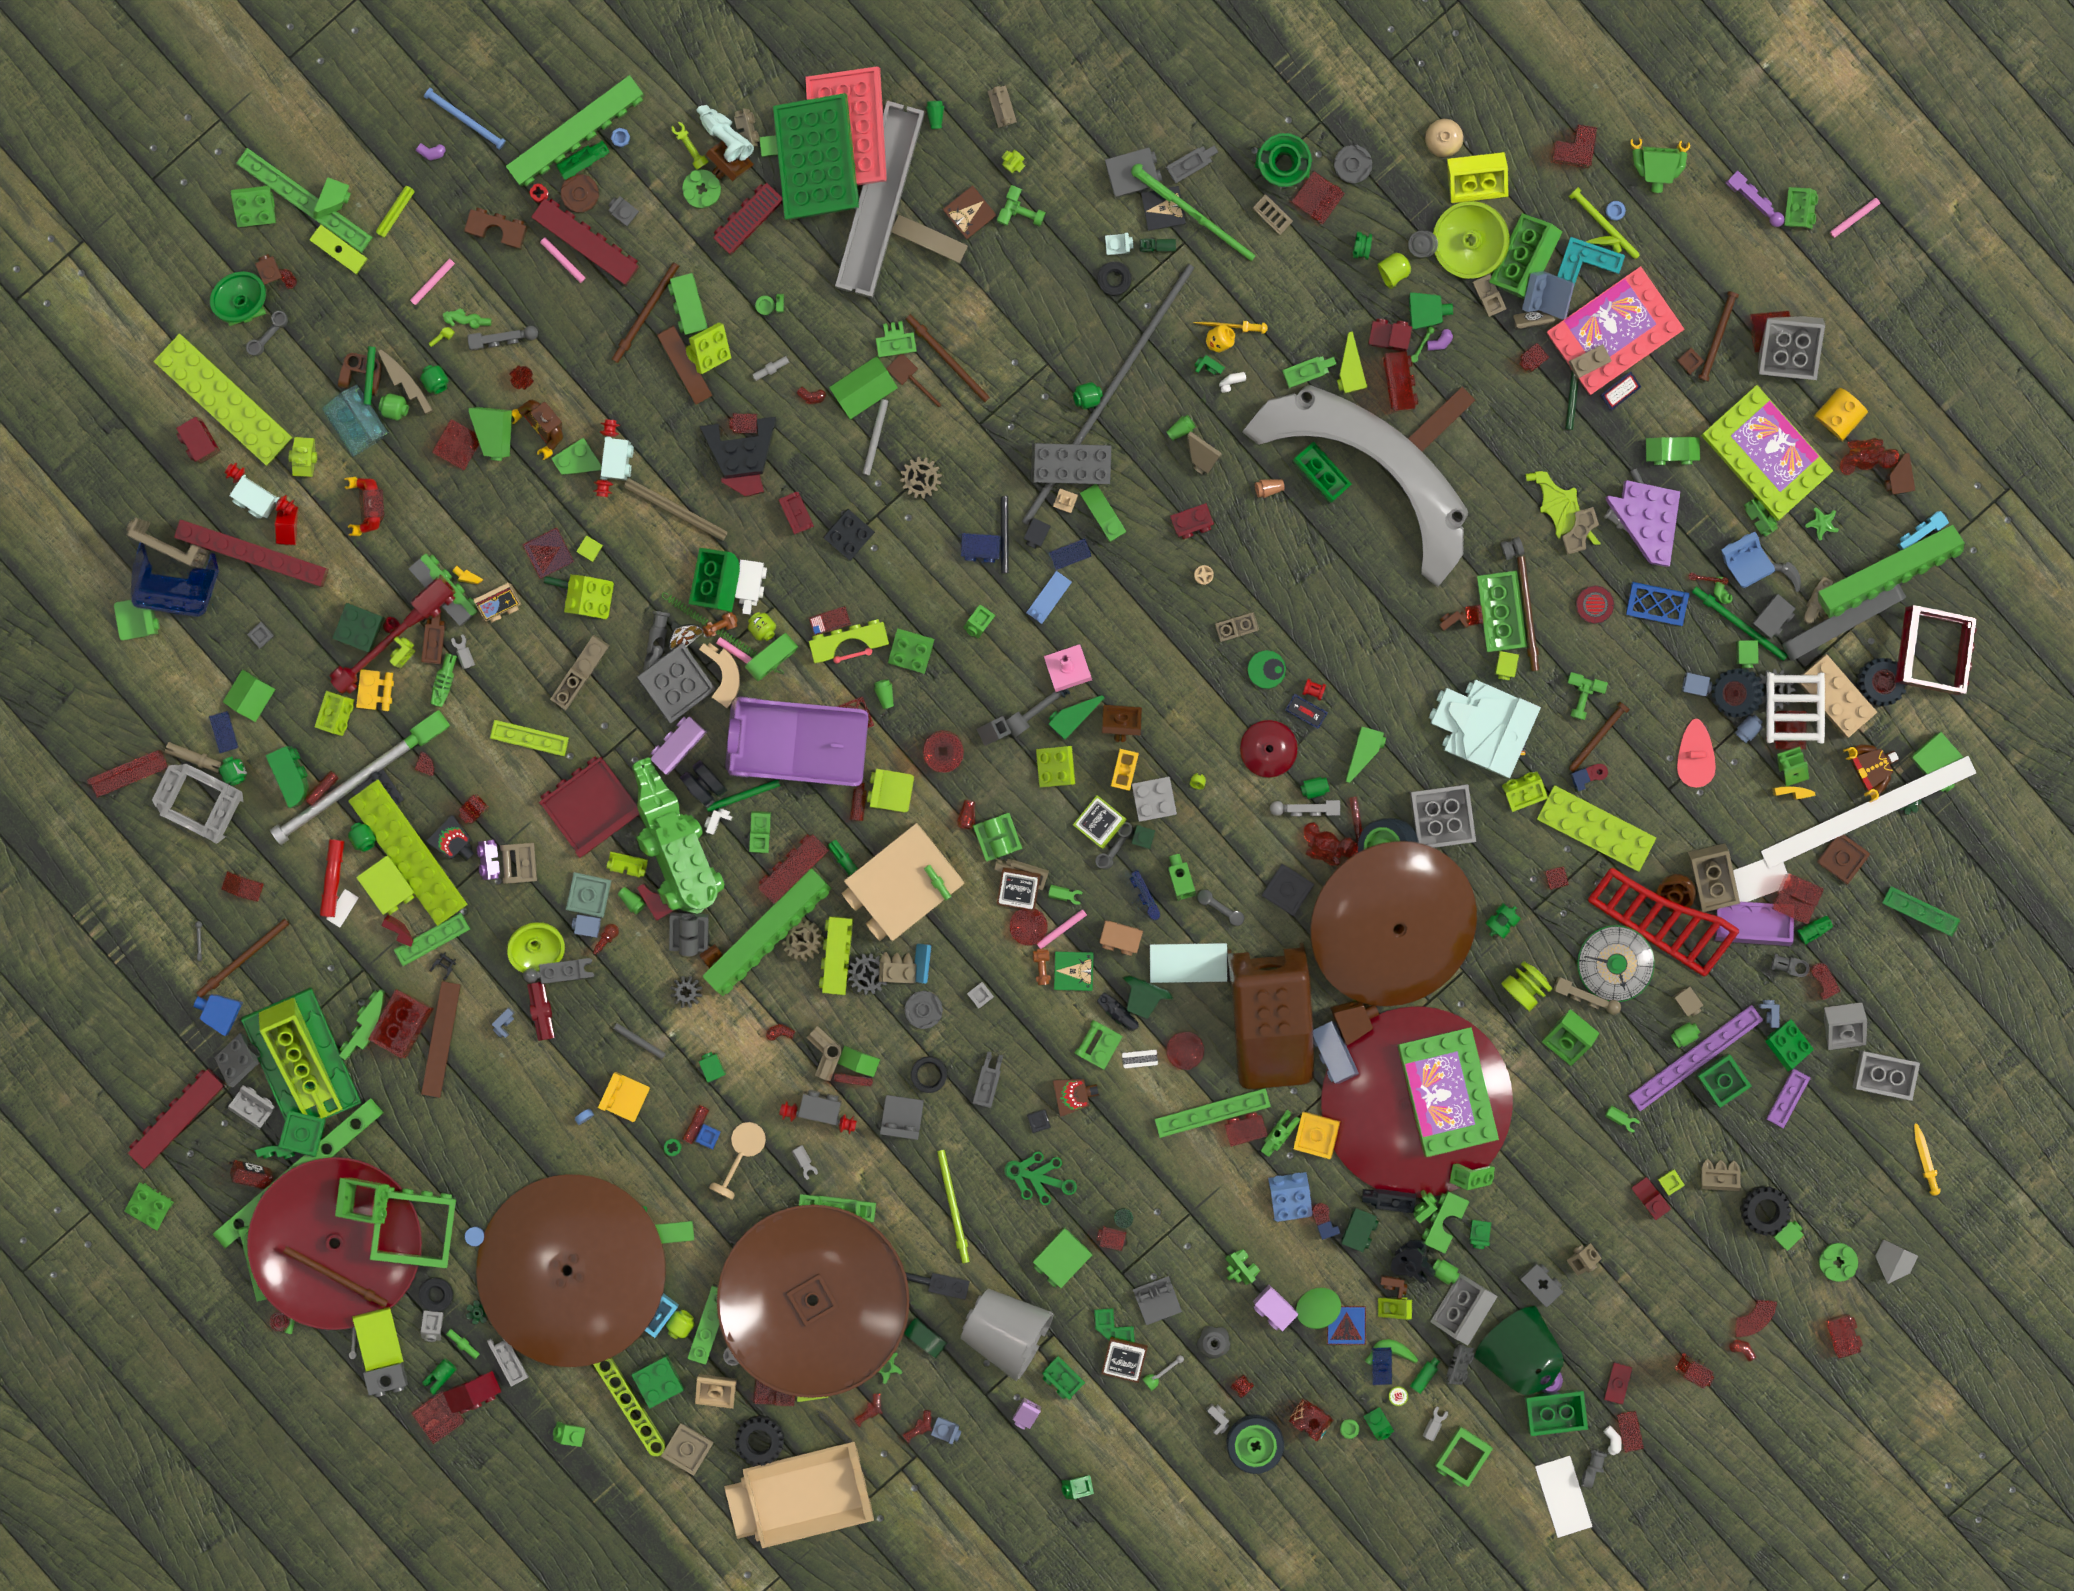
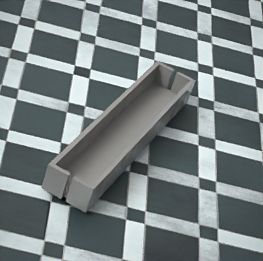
M890 101L886 103L883 113L887 181L863 185L859 199V208H857L837 277L835 285L837 289L851 293L855 289L856 294L873 299L925 113L922 110L907 106V112H904V105Z

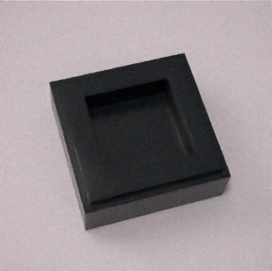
M1045 1109L1027 1115L1032 1133L1051 1128Z

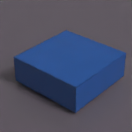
M703 1124L695 1142L713 1149L721 1131Z

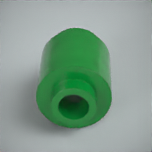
M1326 777L1303 781L1304 785H1300L1303 797L1307 796V799L1326 795L1325 793L1330 792Z

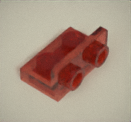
M1777 711L1776 714H1806V711ZM1775 721L1776 733H1806V721ZM1775 740L1776 749H1794L1797 747L1806 749V741Z

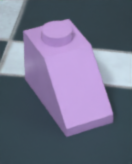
M1023 1398L1013 1416V1420L1016 1421L1015 1425L1022 1429L1026 1427L1030 1429L1041 1411V1406Z

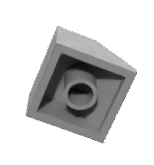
M1863 1003L1824 1008V1024L1828 1050L1866 1045L1867 1018Z

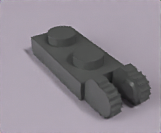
M987 1051L973 1104L991 1108L1001 1072L1000 1067L1003 1055L997 1057L996 1068L993 1069L988 1067L992 1052Z

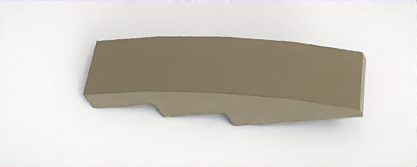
M898 215L891 232L959 264L968 248L967 245L901 215Z
M382 349L379 350V355L394 386L398 387L403 384L409 399L413 401L418 398L425 414L428 415L434 412L425 394L414 379L397 361Z

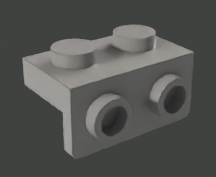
M242 1085L240 1091L228 1106V1109L260 1130L273 1112L274 1106L269 1099L258 1096L251 1087Z

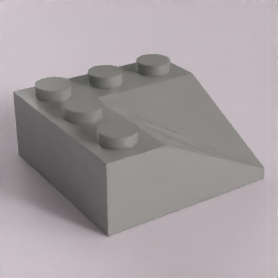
M1806 316L1767 318L1757 368L1759 374L1817 380L1825 329L1823 318Z
M1468 784L1410 792L1414 829L1419 843L1434 848L1476 842Z

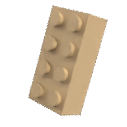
M1826 654L1801 675L1825 673V715L1845 738H1849L1872 718L1877 711ZM1798 683L1806 694H1817V683Z

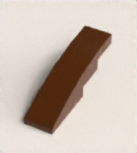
M674 325L658 333V338L694 403L698 404L713 396L702 375L697 372L696 365L689 360L686 354V346Z

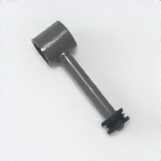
M1068 688L1058 692L1054 691L1024 715H1021L1018 711L1007 719L1006 723L1014 738L1030 727L1027 723L1028 720L1060 696L1065 698V695H1069Z

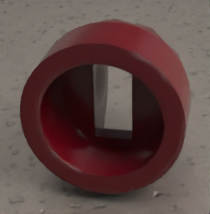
M388 617L383 624V629L386 633H391L400 623L394 617Z

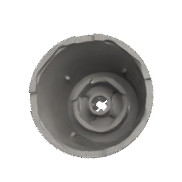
M988 1288L982 1296L978 1297L974 1310L971 1309L966 1317L967 1321L963 1326L961 1340L1013 1380L1017 1381L1024 1374L1040 1346L1037 1343L1041 1335L1045 1337L1053 1320L1054 1313Z

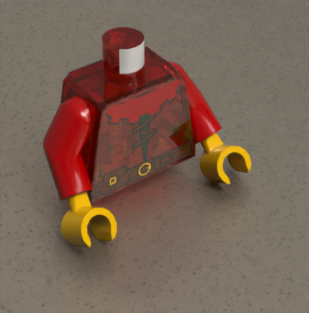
M345 478L344 480L349 481V486H345L346 489L359 488L362 523L361 525L350 524L348 528H353V532L349 536H361L362 533L377 530L385 515L383 490L377 486L376 481L373 479Z

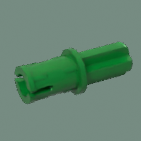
M833 840L828 844L829 850L837 859L836 862L840 863L848 876L858 870V867L848 856L849 853L843 850L837 840Z

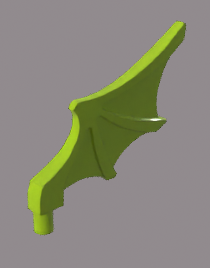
M1544 471L1525 474L1526 481L1536 480V484H1540L1543 492L1540 512H1545L1552 518L1556 529L1555 534L1558 539H1561L1562 535L1572 530L1575 524V512L1580 511L1576 488L1563 490L1557 487L1548 473ZM1590 531L1586 538L1594 545H1600L1601 543Z

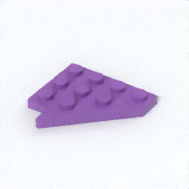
M1628 480L1624 481L1622 498L1607 496V503L1649 564L1669 567L1680 491Z

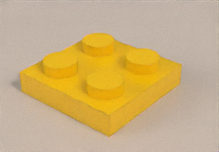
M1302 1112L1294 1149L1331 1159L1341 1121Z

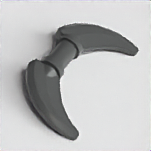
M1790 562L1785 564L1772 563L1775 571L1787 575L1792 580L1795 591L1799 592L1801 578L1795 566Z

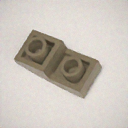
M1254 612L1215 624L1220 642L1259 631Z

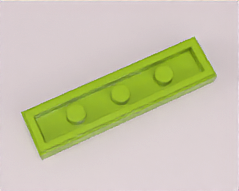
M494 720L490 739L560 756H565L569 741L568 737Z

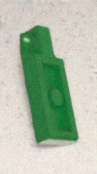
M602 140L592 147H589V145L557 164V168L566 180L606 156L609 150Z

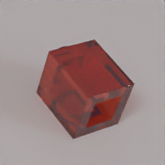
M1103 1226V1229L1098 1231L1096 1241H1100L1099 1246L1122 1251L1126 1231Z

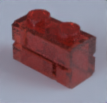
M1844 1314L1826 1320L1838 1358H1844L1861 1352L1860 1347L1863 1345L1860 1336H1856L1854 1330L1857 1328L1854 1317L1851 1318L1849 1314Z

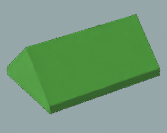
M877 356L829 387L850 420L898 389Z

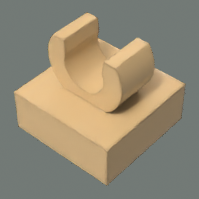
M1059 489L1053 507L1071 513L1078 495Z

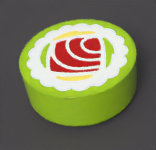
M1395 1386L1389 1391L1388 1397L1393 1405L1402 1406L1408 1400V1393L1403 1387Z

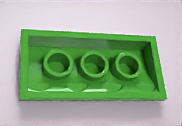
M1517 571L1477 576L1487 652L1527 647Z

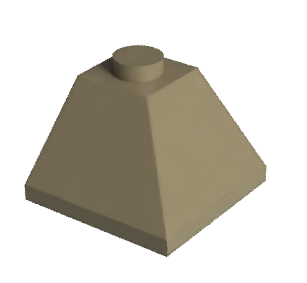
M1190 431L1187 441L1191 463L1194 465L1193 469L1201 475L1203 473L1208 474L1222 453Z

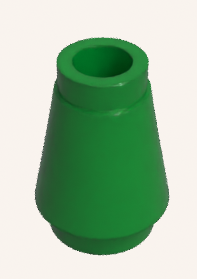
M927 101V106H925L931 129L942 128L945 106L942 101Z

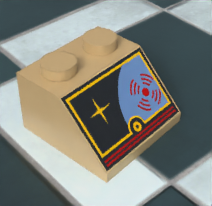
M510 583L474 599L484 620H490L491 623L502 618L501 615L506 612L510 615L518 611V606L522 605Z

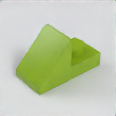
M1397 1297L1378 1298V1317L1412 1319V1300H1408L1406 1297H1402V1299Z

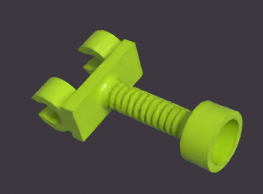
M678 122L681 125V131L676 132L672 126V132L677 135L678 140H682L687 150L690 151L689 153L694 158L692 164L697 170L709 161L705 155H699L693 143L687 137L688 131L685 130L681 122Z

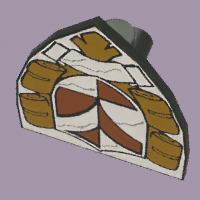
M677 621L671 622L670 626L673 632L669 639V648L672 650L680 643L687 647L703 634L702 628L696 624L680 626Z

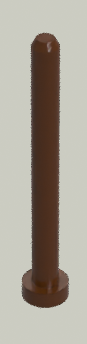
M1620 701L1618 702L1616 711L1572 762L1569 770L1572 772L1577 770L1624 712L1628 713L1630 710Z

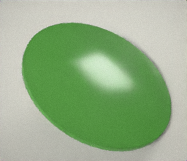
M1312 1289L1306 1292L1298 1301L1296 1311L1299 1315L1297 1317L1308 1328L1320 1329L1327 1327L1338 1318L1341 1311V1301L1338 1295L1330 1289Z

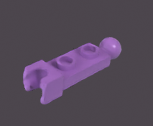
M1739 171L1735 172L1725 183L1734 192L1739 191L1763 215L1768 216L1772 226L1780 227L1783 225L1784 216L1780 212H1774L1771 207L1772 203L1766 197L1761 198L1757 194L1758 190L1752 184L1747 185L1745 183L1747 179Z

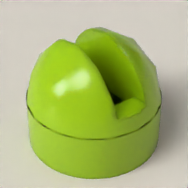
M1196 773L1191 777L1189 784L1195 789H1204L1206 778L1203 774L1200 776Z

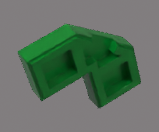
M1113 1308L1094 1309L1095 1329L1109 1341L1110 1337L1135 1342L1134 1326L1114 1327Z

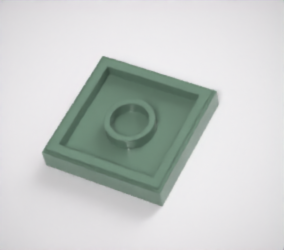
M574 872L566 910L604 918L612 880Z

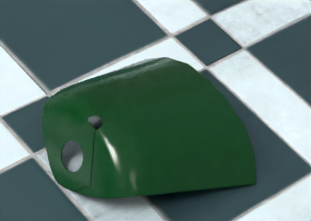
M1536 1306L1525 1307L1504 1319L1484 1337L1474 1355V1358L1486 1366L1505 1384L1523 1395H1530L1551 1386L1564 1363L1562 1352ZM1541 1369L1542 1371L1536 1375L1535 1371ZM1550 1376V1380L1546 1384H1540L1543 1377Z

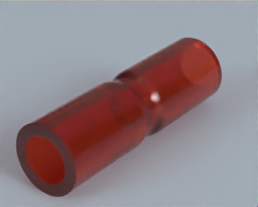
M330 771L305 796L304 800L310 806H313L339 778Z
M699 1105L692 1118V1122L682 1138L684 1141L693 1144L700 1126L709 1112L708 1108Z

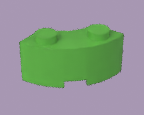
M1646 438V461L1654 462V465H1666V462L1681 461V465H1693L1692 461H1700V438Z

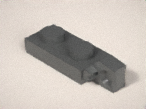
M1215 145L1205 150L1204 146L1197 148L1168 165L1166 169L1174 183L1177 184L1212 162L1210 157L1217 154L1218 150Z

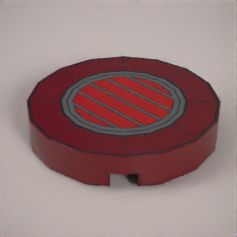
M1589 586L1577 596V613L1588 623H1602L1609 619L1613 613L1614 599L1611 593L1604 587Z

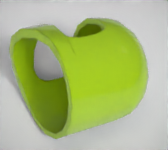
M1393 253L1377 264L1385 285L1390 289L1394 288L1400 280L1407 278L1411 273V265L1408 259L1401 253Z

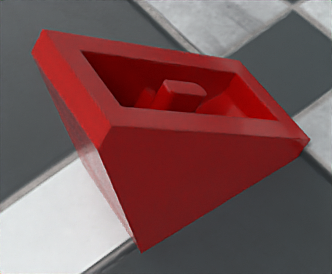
M295 507L290 515L286 514L283 516L282 510L277 512L275 521L276 544L296 545L298 507Z

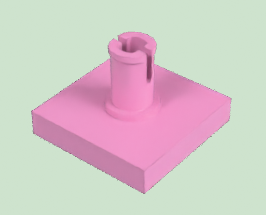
M1081 645L1044 656L1055 692L1092 680Z

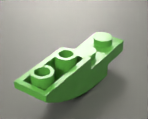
M381 989L378 992L375 990L368 999L371 1001L368 1006H363L357 1013L359 1017L356 1021L362 1024V1026H357L351 1034L354 1037L350 1042L345 1041L339 1049L342 1051L339 1056L344 1060L350 1057L357 1046L365 1049L373 1038L383 1013L385 1002L384 990Z

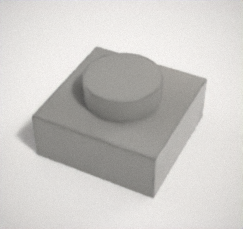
M983 982L967 993L978 1008L994 997Z

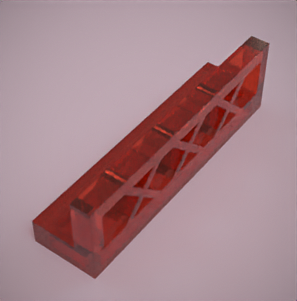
M157 750L92 777L87 781L89 785H92L96 796L100 797L168 768V764L162 750Z

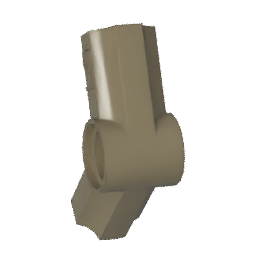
M817 1026L806 1037L823 1053L815 1076L831 1081L842 1049L839 1044ZM830 1046H835L838 1049L837 1056L832 1057L828 1054Z

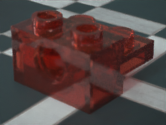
M1790 873L1785 874L1772 910L1807 925L1824 888ZM1791 896H1792V897H1795V898H1797V899H1799V900H1801V901H1803V902L1801 903V902H1799V901H1797V900H1794V899H1792V898H1790V897H1791Z

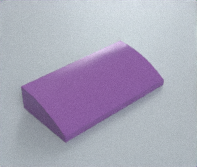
M1740 902V904L1716 909V916L1722 917L1739 929L1738 935L1732 942L1791 946L1793 943L1794 905ZM1720 926L1715 932L1714 941L1723 942L1730 932Z

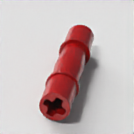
M329 839L326 858L328 861L324 877V892L321 894L320 916L335 917L345 841Z

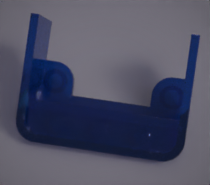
M140 542L132 566L131 602L137 608L194 617L203 615L207 610L219 573L215 554L211 553L206 569L195 568L191 570L187 579L151 574L152 565L148 561L144 543Z

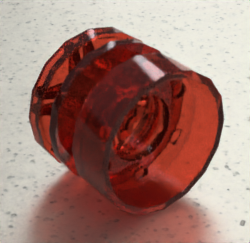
M940 730L927 738L924 743L923 754L925 762L930 768L936 772L945 773L953 771L960 765L963 760L964 750L962 741L956 734L951 731ZM940 746H941L942 748H944L945 746L948 747V748H947V752H948L947 755L944 754V753H943L942 755L939 754V753H940V749H939Z

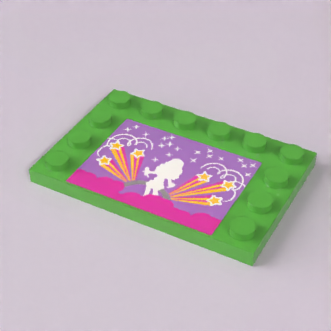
M1472 1027L1397 1045L1425 1157L1499 1140Z

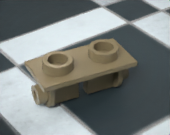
M1006 85L1002 87L997 86L987 91L998 128L1016 123Z
M745 108L743 109L744 113H742V110L734 112L737 130L744 128V132L738 134L747 139L754 147H759L758 142L760 138L758 132L754 129L755 117L753 112Z

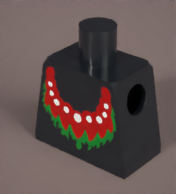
M451 815L427 840L429 844L451 859H454L459 854L465 861H468L474 855L467 847L472 838L455 815Z

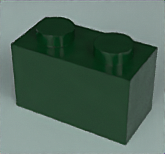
M1354 1207L1341 1244L1361 1252L1364 1249H1368L1372 1240L1369 1238L1371 1231L1375 1232L1379 1222L1376 1220L1377 1216Z

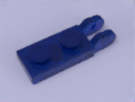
M1132 871V877L1129 879L1134 888H1139L1141 894L1138 896L1143 905H1148L1147 913L1149 917L1155 921L1160 919V911L1139 871Z

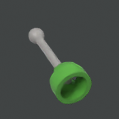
M1181 1355L1177 1356L1176 1360L1159 1374H1149L1142 1380L1151 1391L1154 1390L1159 1384V1378L1176 1364L1182 1363L1184 1357Z

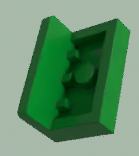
M1059 1356L1042 1371L1044 1375L1042 1379L1049 1386L1053 1384L1058 1389L1056 1393L1062 1399L1067 1398L1070 1400L1085 1384V1381Z

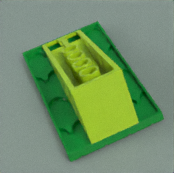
M312 987L241 1018L251 1043L260 1051L261 1055L258 1060L284 1120H286L288 1110L326 1119L361 1104L358 1092L343 1058L339 1056L341 1053Z

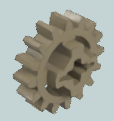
M917 457V462L911 459L910 466L904 465L907 470L901 471L905 478L900 479V481L906 483L903 489L909 488L908 495L913 492L915 493V498L921 494L922 498L925 499V494L928 493L931 497L932 490L938 491L935 486L936 484L941 485V482L937 479L942 477V474H937L940 468L933 467L934 461L929 464L927 463L928 458L925 457L924 461H921L920 457ZM918 465H924L930 469L926 471L921 470ZM912 469L914 475L913 478L908 481V475ZM916 470L921 475H926L924 478L926 486L921 481H916L918 478ZM934 475V482L930 487L928 481ZM916 485L922 486L924 491L915 490L912 487Z
M801 920L799 925L794 926L785 937L786 941L782 942V945L786 947L784 951L791 959H795L797 962L801 959L807 962V957L814 959L813 954L820 953L817 950L818 947H823L820 941L824 940V937L821 935L822 931L815 923H811L809 920L804 923Z

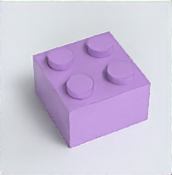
M1270 1285L1253 1300L1255 1311L1262 1317L1266 1315L1269 1318L1267 1320L1268 1323L1275 1330L1280 1328L1283 1331L1299 1315Z

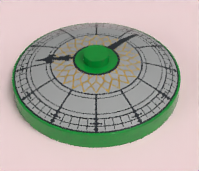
M1620 925L1606 926L1594 931L1583 942L1577 958L1578 974L1583 985L1593 995L1607 1001L1617 1000L1618 1002H1623L1638 996L1650 983L1654 972V955L1647 940L1637 931Z

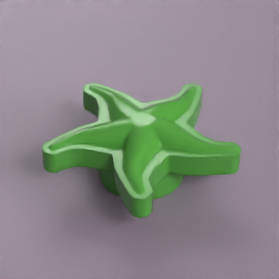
M1814 508L1813 510L1816 513L1815 520L1805 525L1806 528L1813 527L1817 529L1819 541L1822 540V535L1826 531H1839L1831 523L1836 513L1835 510L1828 515H1824L1818 508Z
M897 1352L877 1372L882 1374L884 1384L887 1383L890 1373L897 1372L902 1374V1370L894 1364V1359L898 1356Z

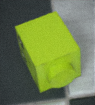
M1498 652L1494 673L1499 675L1498 679L1509 681L1510 677H1515L1519 658L1518 654Z

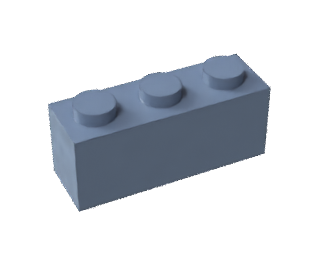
M1331 1021L1313 1030V1044L1315 1047L1318 1046L1321 1052L1319 1057L1322 1063L1328 1067L1327 1075L1331 1082L1334 1081V1083L1340 1084L1359 1074L1336 1022Z

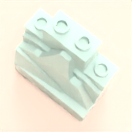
M1474 680L1473 683L1469 682L1465 693H1468L1467 697L1448 688H1445L1444 691L1441 690L1436 700L1439 704L1436 709H1432L1429 719H1432L1430 724L1451 732L1450 736H1445L1442 743L1445 746L1444 751L1505 778H1510L1541 707L1477 680Z

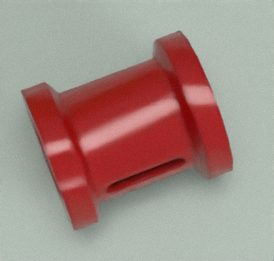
M534 184L530 189V196L538 203H542L544 198L547 200L548 190L542 184ZM538 189L544 192L540 198L534 194L538 192Z
M1308 678L1302 695L1308 694L1321 701L1326 685L1311 682V679Z

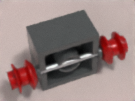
M815 1090L804 1092L800 1111H797L796 1103L793 1106H789L788 1101H786V1104L781 1105L779 1114L783 1116L782 1120L785 1117H790L791 1122L797 1115V1117L836 1126L839 1124L838 1129L840 1133L843 1130H848L849 1135L851 1131H855L857 1123L856 1120H853L854 1116L851 1119H847L846 1114L839 1121L838 1116L842 1100L838 1099L839 1096L827 1094V1097Z

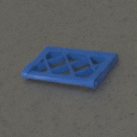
M1632 582L1626 615L1683 626L1689 593ZM1637 588L1648 591L1641 598H1638L1636 595ZM1652 592L1665 593L1667 597L1657 602ZM1650 594L1656 604L1646 610L1640 600ZM1671 596L1682 597L1681 604L1676 606ZM1669 598L1675 608L1665 614L1659 604ZM1639 602L1644 612L1633 611L1634 604ZM1658 606L1663 616L1652 615L1648 611ZM1675 609L1679 613L1678 620L1668 618L1667 615Z

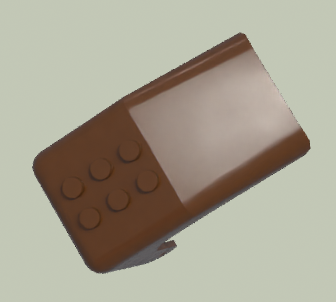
M1299 943V948L1283 949L1284 956L1250 959L1249 952L1232 954L1231 949H1227L1234 1011L1237 1073L1239 1084L1243 1088L1259 1089L1303 1085L1311 1082L1314 1077L1311 989L1304 943ZM1269 967L1278 968V969H1274V970H1259V969H1262V968H1269Z

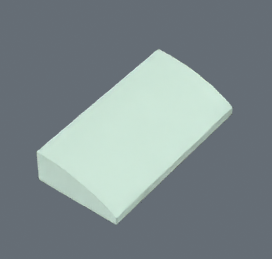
M1227 943L1150 944V983L1227 982Z

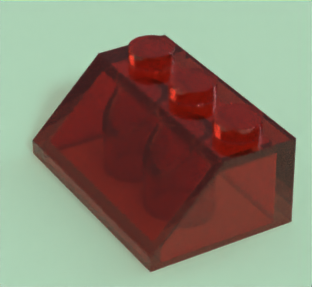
M1407 351L1384 354L1383 362L1391 412L1415 410V405H1418L1417 393L1413 394L1412 386H1415L1414 374L1410 375L1409 367H1412L1411 355L1407 356Z
M395 989L368 1040L400 1058H407L434 1008L413 996Z

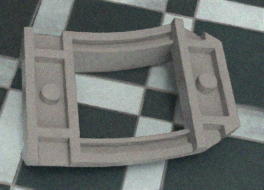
M188 764L170 765L152 801L155 807L158 808L160 816L217 844L226 837L223 834L239 802H243V793ZM187 775L221 792L205 825L171 809Z

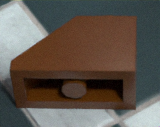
M1909 453L1902 454L1887 475L1885 489L1890 495L1916 491Z

